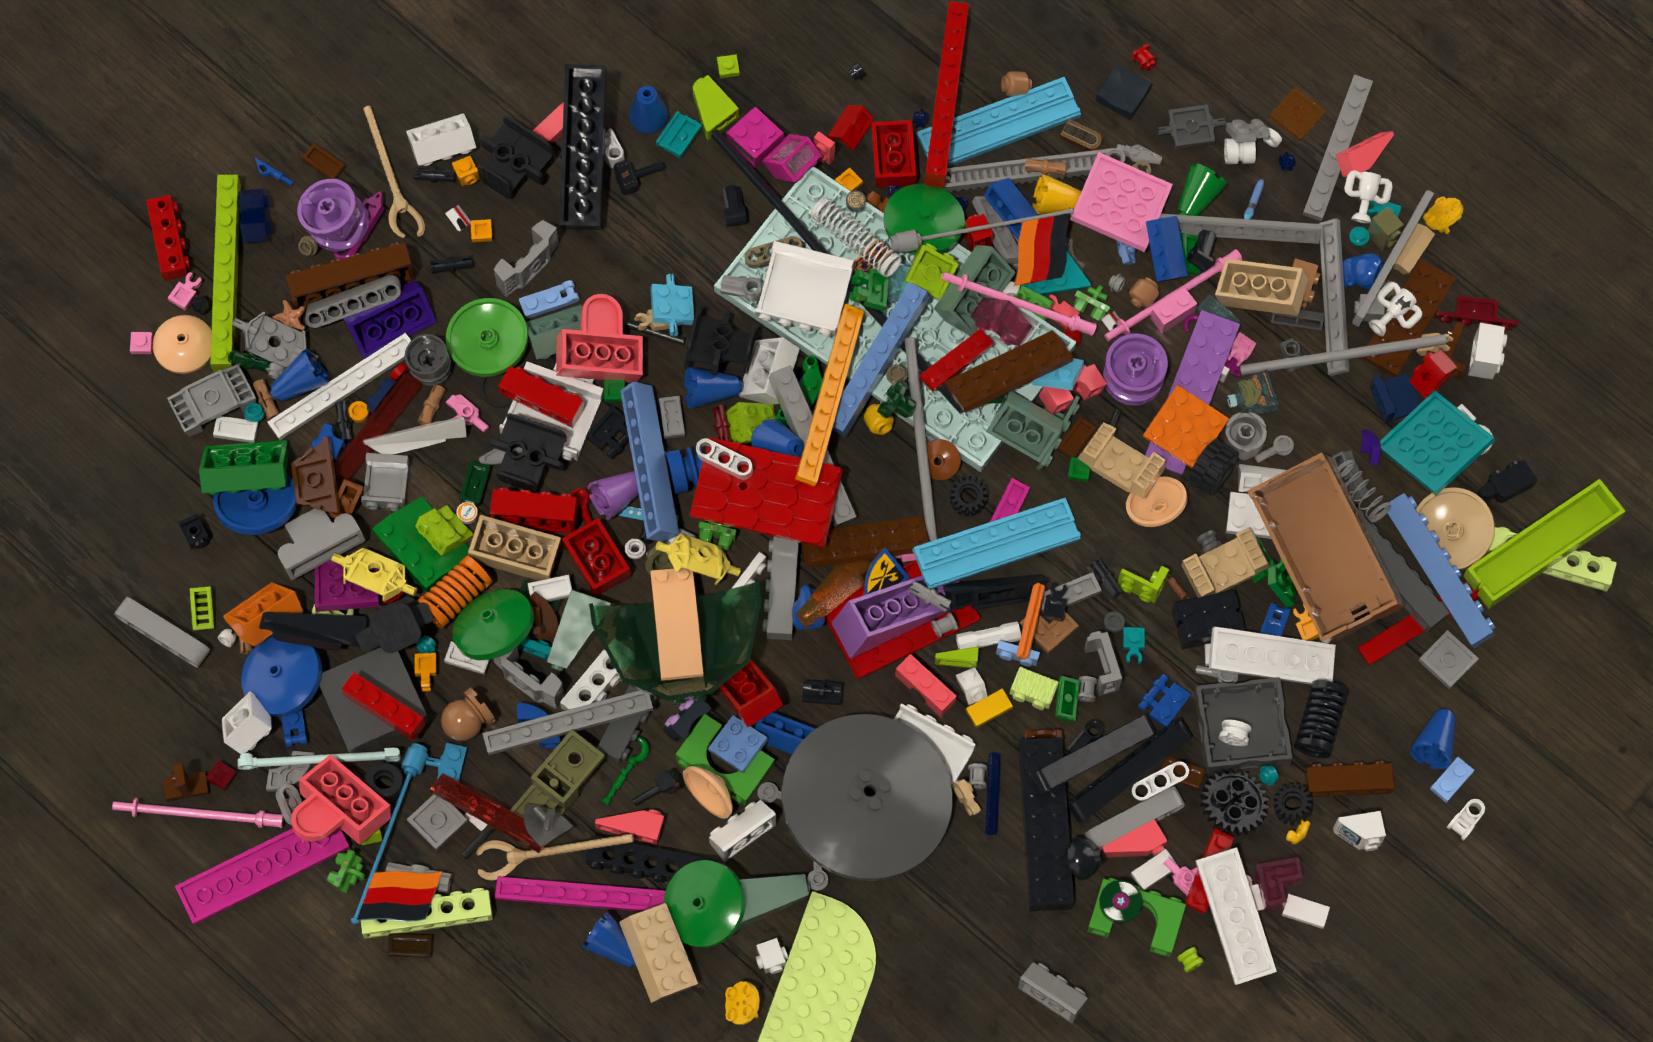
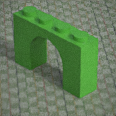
M704 714L675 754L678 761L677 764L683 769L689 766H697L720 776L725 781V786L730 793L731 800L738 805L742 803L747 806L759 786L775 766V759L760 750L744 773L738 771L732 774H722L715 771L707 761L709 746L721 732L722 725Z
M1113 878L1103 879L1087 931L1106 938L1109 936L1113 922L1103 916L1099 905V898L1107 884L1118 881ZM1136 886L1142 895V905L1152 912L1156 921V929L1149 951L1170 957L1186 904H1183L1180 899L1170 897V899L1161 897V894L1155 891H1149V893L1141 891V888Z

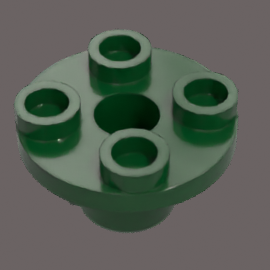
M899 380L887 390L886 395L888 397L885 402L883 401L877 410L883 418H888L893 412L907 418L914 412L916 402L905 393L907 388L906 382Z

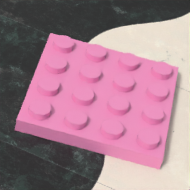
M1098 152L1070 220L1145 252L1149 243L1146 221L1159 219L1173 184Z

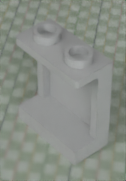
M366 453L367 467L364 492L361 497L363 507L369 510L386 508L389 511H398L405 507L410 465L408 456Z
M1093 632L1087 637L1084 650L1085 653L1098 651L1105 675L1099 676L1096 688L1098 695L1101 696L1119 691L1122 676L1108 632Z

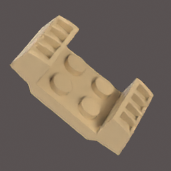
M1103 422L1080 453L1078 459L1088 465L1092 471L1126 492H1132L1145 499L1165 470L1166 460L1154 451L1148 458L1114 437L1116 428Z
M1247 528L1236 533L1237 538L1199 557L1197 554H1194L1183 560L1181 566L1198 598L1220 594L1270 567V562L1252 529Z

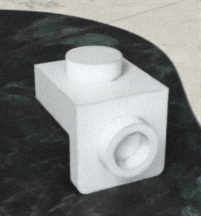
M975 667L956 675L957 682L965 693L966 701L969 705L987 697L985 683Z

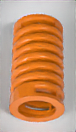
M468 555L459 562V565L454 566L453 570L448 572V576H444L442 581H438L436 586L430 589V592H426L424 596L417 600V604L424 602L428 605L433 615L432 622L441 629L449 623L447 616L450 619L455 618V613L459 614L461 612L460 607L465 608L467 606L466 602L470 603L473 601L472 596L477 597L479 595L476 588L482 592L492 584V580L486 571ZM475 575H476L481 581H483L484 583L482 584V583L475 577Z

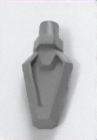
M1139 144L1134 146L1117 145V148L1122 150L1125 156H1128L1132 162L1145 161L1149 164H1161L1162 156Z
M520 447L512 450V455L514 456L522 453V448ZM493 449L480 456L479 461L486 465L501 464L505 452Z

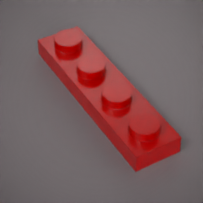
M979 329L920 374L919 378L934 392L944 385V381L953 378L992 348L994 342Z
M1215 828L1212 830L1202 858L1230 850L1234 837L1224 832L1221 833L1219 829ZM1197 869L1184 904L1204 914L1209 903Z

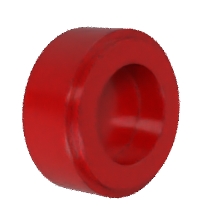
M403 362L392 371L390 377L400 381L409 371L407 364Z

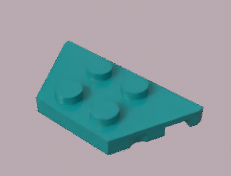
M1067 250L1062 277L1020 285V288L1022 285H1025L1041 295L1089 289L1091 287L1089 280Z

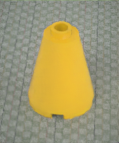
M1042 174V177H1039L1033 196L1036 197L1037 203H1033L1032 207L1038 215L1069 210V208L1074 210L1082 191Z

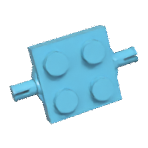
M670 274L666 275V285H651L652 322L669 325L670 336H673V333L674 336H677L679 325L693 324L694 310L692 287L675 285V276L671 274V277Z

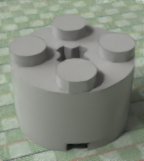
M1237 413L1229 419L1226 425L1223 443L1238 451V458L1248 460L1259 454L1262 450L1267 436L1266 424L1255 413Z

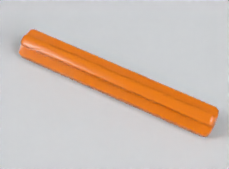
M1041 583L1033 585L1016 654L1022 660L1029 658L1045 592V585Z

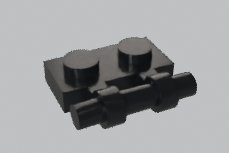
M612 406L586 435V439L601 451L608 445L611 449L606 455L610 459H613L617 454L619 455L629 441L627 427L625 426V415ZM620 432L623 436L617 442L614 441L613 438Z

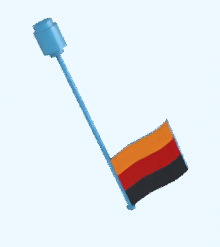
M413 743L406 752L401 768L407 774L355 916L351 918L353 924H358L361 920L375 919L405 922L426 920L443 871L425 874L404 871L376 872L410 778L422 773L427 760L428 749L423 745Z

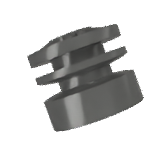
M430 334L417 336L409 342L404 357L415 381L426 387L441 385L447 381L452 374L453 363L445 343L439 337Z

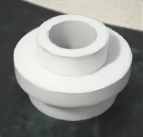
M631 539L625 545V553L631 559H639L646 552V546L640 539ZM638 547L639 551L633 552L632 548Z

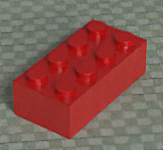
M508 488L493 489L490 516L497 520L536 531L570 534L576 531L577 498L570 494L558 496L552 495L550 492H540V494L529 490L517 492L511 491Z

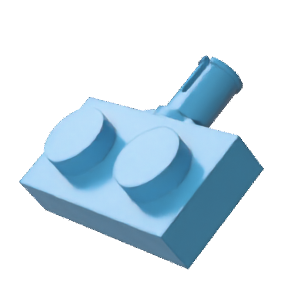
M446 743L444 753L440 759L427 757L425 765L438 767L436 785L457 790L467 747Z

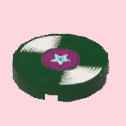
M1124 880L1113 881L1107 884L1101 892L1099 898L1101 912L1111 922L1117 924L1130 922L1140 913L1142 895L1138 888L1130 882Z

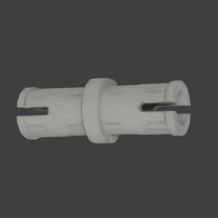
M915 580L913 581V585L908 590L909 593L921 598L927 605L930 603L943 612L947 611L951 603L950 599L936 593V590L933 588L929 589Z

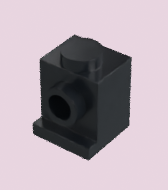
M197 513L178 522L191 550L203 548L210 541Z

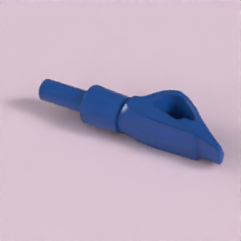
M256 157L254 158L258 171L263 177L272 176L290 186L294 184L293 181L284 176V173L275 170ZM261 168H265L267 171L262 172Z

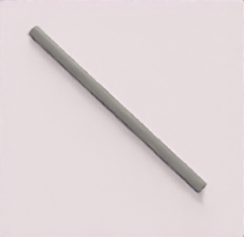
M1442 334L1240 365L1241 375L1266 372V370L1274 371L1446 344V336Z
M910 337L904 340L911 399L916 402L913 421L925 528L928 541L931 542L937 540L915 338Z

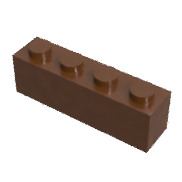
M1376 761L1373 764L1367 765L1364 762H1355L1352 765L1345 766L1343 763H1333L1331 766L1323 767L1322 764H1312L1306 768L1304 773L1306 791L1310 792L1311 797L1391 794L1394 790L1392 763L1386 764L1385 761Z

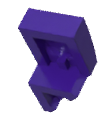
M1362 429L1361 452L1369 453L1371 465H1379L1381 444L1371 431Z

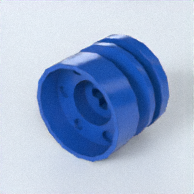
M696 445V455H692L691 448L687 447L686 457L684 458L679 449L665 452L674 494L687 492L689 490L688 482L690 481L693 482L695 489L697 487L703 461L697 455Z

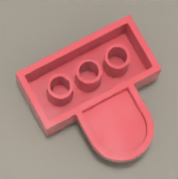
M596 294L589 297L581 308L580 330L562 329L556 337V376L596 380H625V382L630 383L638 382L643 375V336L623 334L622 309L613 297L606 294Z
M331 754L299 779L300 794L306 799L294 809L291 823L294 833L303 840H322L339 827L360 845L391 819L390 804Z

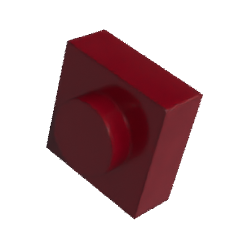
M217 761L206 776V780L224 791L236 775V771Z

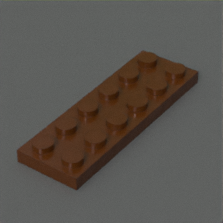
M1420 259L1403 288L1411 292L1416 298L1417 302L1415 305L1422 311L1421 319L1412 328L1406 329L1400 325L1397 318H1392L1385 325V335L1379 336L1375 333L1367 346L1421 338L1456 278ZM1409 310L1407 313H1405L1403 315L1405 321H1407L1415 313V311ZM1413 349L1360 358L1393 377H1397Z
M1052 330L944 381V384L962 411L966 413L1073 362V356Z
M919 516L831 528L828 532L825 548L801 543L805 568L875 559L884 548L892 556L914 554L912 550L914 547L929 541L924 518Z

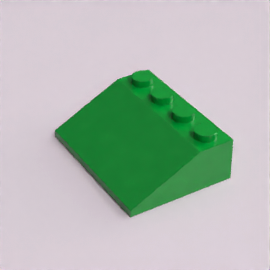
M288 440L205 446L199 468L202 493L214 495L224 491L237 493L241 490L259 491L265 488L279 490L286 487Z
M420 497L387 516L372 531L378 542L398 563L405 565L407 574L426 593L430 592V589L436 586L438 581H442L444 576H448V572L453 570L454 566L459 565V562L468 555L469 547L464 543L443 556L432 547L415 527L420 516L433 510L427 501Z

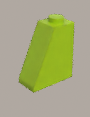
M709 75L699 78L693 84V97L705 137L709 140L712 138L711 134L715 130H723L739 117V108Z

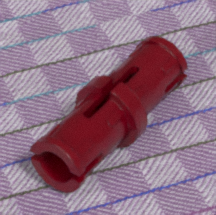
M719 405V409L715 406L712 408L715 418L714 429L718 434V439L731 442L729 432L731 426L727 422L725 406Z

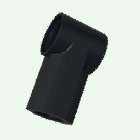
M729 185L723 188L726 226L747 224L740 186Z
M1211 230L1199 232L1195 247L1187 255V261L1202 272L1207 271L1214 261V257L1211 255L1217 238L1215 237L1216 234Z
M1095 720L1086 723L1082 732L1066 751L1071 754L1102 738V724ZM1095 728L1099 731V734L1091 736L1088 734V731Z

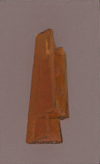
M863 560L837 564L797 612V617L803 626L807 628L818 618H823L863 586L865 580L861 575L869 569L872 562Z

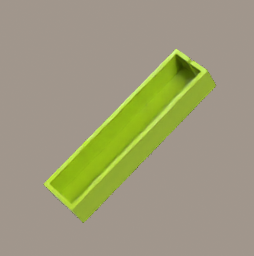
M1598 479L1468 567L1463 577L1474 591L1479 590L1477 595L1487 608L1490 609L1621 520L1626 511L1604 483Z

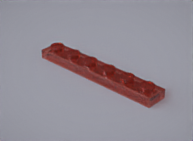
M406 372L335 462L334 469L336 474L346 480H351L365 462L366 453H371L374 450L364 444L363 440L385 435L422 388L421 382Z
M442 773L431 786V793L539 854L546 846L540 847L527 832L522 817Z

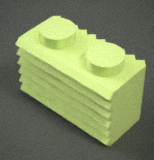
M1019 667L1010 689V695H1013L1012 698L1016 701L1024 702L1026 700L1033 703L1032 706L1039 710H1044V708L1049 710L1059 682Z

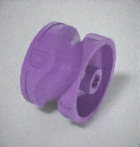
M325 179L311 185L299 200L297 215L300 223L310 233L312 238L315 239L317 244L325 250L332 252L347 250L355 246L367 232L369 226L368 210L351 187L341 180Z
M1136 333L1124 335L1111 345L1105 360L1103 378L1107 383L1105 388L1113 399L1125 405L1139 406L1157 397L1163 387L1168 366L1167 355L1161 344L1150 336Z

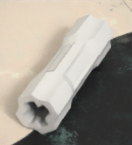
M1017 621L985 630L956 634L958 650L998 644L999 640L1009 643L1019 641L1021 638V631Z

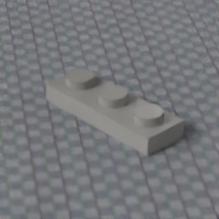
M1092 572L1063 584L1066 585L1067 589L1065 595L1061 598L1067 599L1066 607L1100 594L1102 590ZM1063 585L1055 587V590L1058 592L1062 591ZM1050 590L1044 592L1043 601L1041 605L1042 613L1044 610L1046 595L1052 596Z

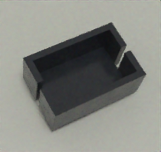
M1235 590L1176 602L1171 610L1175 627L1178 628L1177 634L1181 650L1211 644L1213 627L1245 631L1241 612H1238L1239 604Z

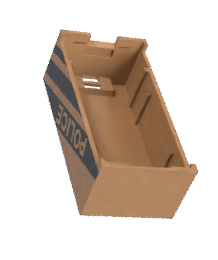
M1320 453L1247 491L1319 633L1318 636L1321 642L1333 644L1356 632V630L1406 607L1330 456ZM1365 605L1367 606V609L1352 615L1351 612ZM1368 611L1370 612L1369 615L1355 621L1354 618Z

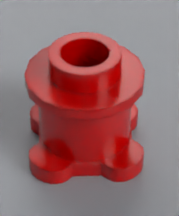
M1145 44L1132 53L1133 62L1137 61L1140 64L1141 70L1148 71L1156 65L1157 57L1153 56L1148 50L1150 48L1149 44Z

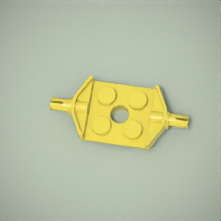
M682 533L669 545L660 541L656 544V550L668 554L676 572L681 568H685L717 579L715 585L718 584L725 573L735 576L740 574V568L730 565V561L727 560L721 546Z
M361 548L346 557L334 553L331 558L332 562L344 567L343 580L345 585L346 580L382 595L383 601L400 594V592H405L412 596H415L417 588L406 584L405 565L368 549ZM378 568L379 571L372 573L369 569Z

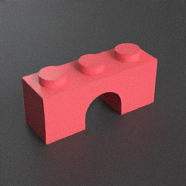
M1095 364L1088 367L1084 365L1073 391L1078 392L1085 401L1101 394L1107 383ZM1043 387L1039 394L1047 410L1053 415L1067 409L1074 399L1070 390Z
M911 654L896 668L895 676L910 690L912 688L916 689L926 700V705L941 718L956 703L957 696Z

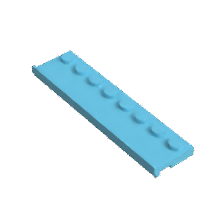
M1065 77L1030 89L1027 94L1012 96L954 118L947 167L1067 123L1068 119L1075 120L1080 118V108L1077 107ZM932 127L917 132V137L927 159Z
M1065 497L916 546L912 550L927 588L935 589L1077 542L1081 539V534L1076 528L1075 519Z

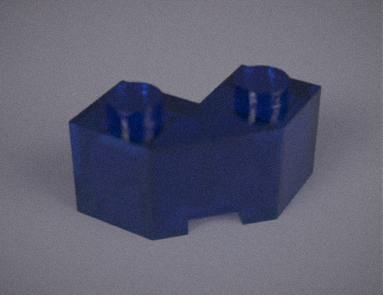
M264 189L239 191L240 227L243 243L267 241L268 234H271L270 221L267 222L266 210L269 207L268 195H264Z

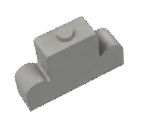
M313 509L285 524L293 544L288 543L281 546L278 550V557L292 581L331 560L334 553L340 555L365 542V539L351 515L341 514L332 523L325 511Z

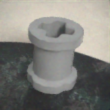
M950 612L947 613L946 617L938 621H931L932 628L938 638H941L942 634L952 629H958L957 623Z
M1089 676L1079 677L1080 691L1078 700L1094 702L1096 698L1094 690L1098 680Z
M977 763L969 764V783L972 788H986L985 771L987 766Z

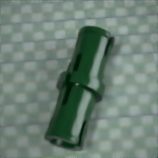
M232 350L228 354L229 363L241 365L245 369L252 368L265 372L266 368L269 367L268 360L256 357L252 353H241Z

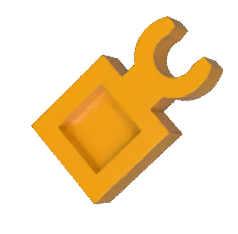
M1303 604L1305 608L1303 614H1299L1296 608L1293 609L1294 615L1301 620L1296 623V626L1303 640L1312 641L1319 637V633Z

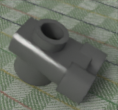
M1293 338L1279 344L1284 358L1303 356L1299 343ZM1291 348L1293 354L1288 353L1286 349ZM1305 366L1287 368L1286 371L1289 374Z

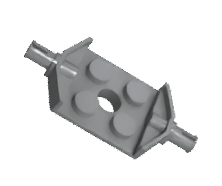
M262 312L249 323L235 317L232 326L243 330L245 350L263 359L287 368L301 351L306 349L304 330L300 332L265 316V312ZM269 339H278L280 345L278 347L270 346ZM314 354V357L312 359L316 361L318 355Z

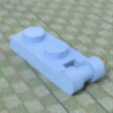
M569 280L561 285L519 298L525 319L578 302L579 296L574 291L573 281ZM566 292L567 296L562 298L561 294Z

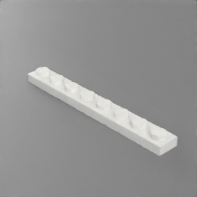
M404 333L331 380L325 386L317 389L269 420L268 425L279 440L283 439L334 406L337 401H342L405 360V350L411 341L410 338Z

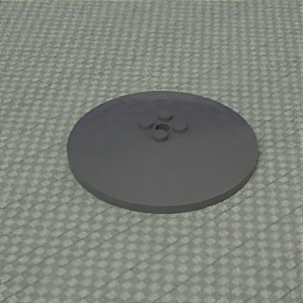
M858 714L831 720L819 726L803 739L795 749L786 767L782 782L781 801L788 829L795 842L810 859L824 869L845 878L860 881H879L895 878L913 870L923 863L938 847L951 817L952 789L943 761L922 735L909 726L891 718ZM864 788H873L875 795L872 797L866 796Z

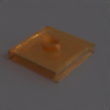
M1294 87L1274 109L1269 118L1301 141L1325 115L1326 111Z

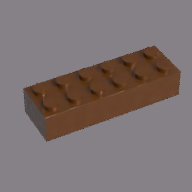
M396 242L382 249L374 248L368 253L353 254L349 258L342 260L334 259L328 264L313 265L310 269L303 271L295 270L286 275L296 310L301 306H305L306 310L307 306L311 303L388 275L398 277L400 283L415 280L405 242Z

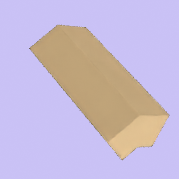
M1417 223L1392 268L1398 270L1403 275L1410 273L1435 234L1427 226Z

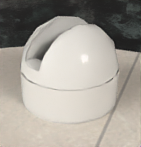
M224 629L218 636V640L227 647H232L237 638L235 632L231 634L232 629Z

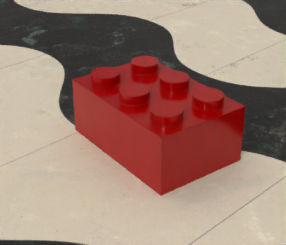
M912 120L872 122L871 137L875 188L916 184Z
M599 518L562 538L563 547L594 597L631 577L630 568Z
M748 655L712 677L721 696L747 728L783 706L775 687Z

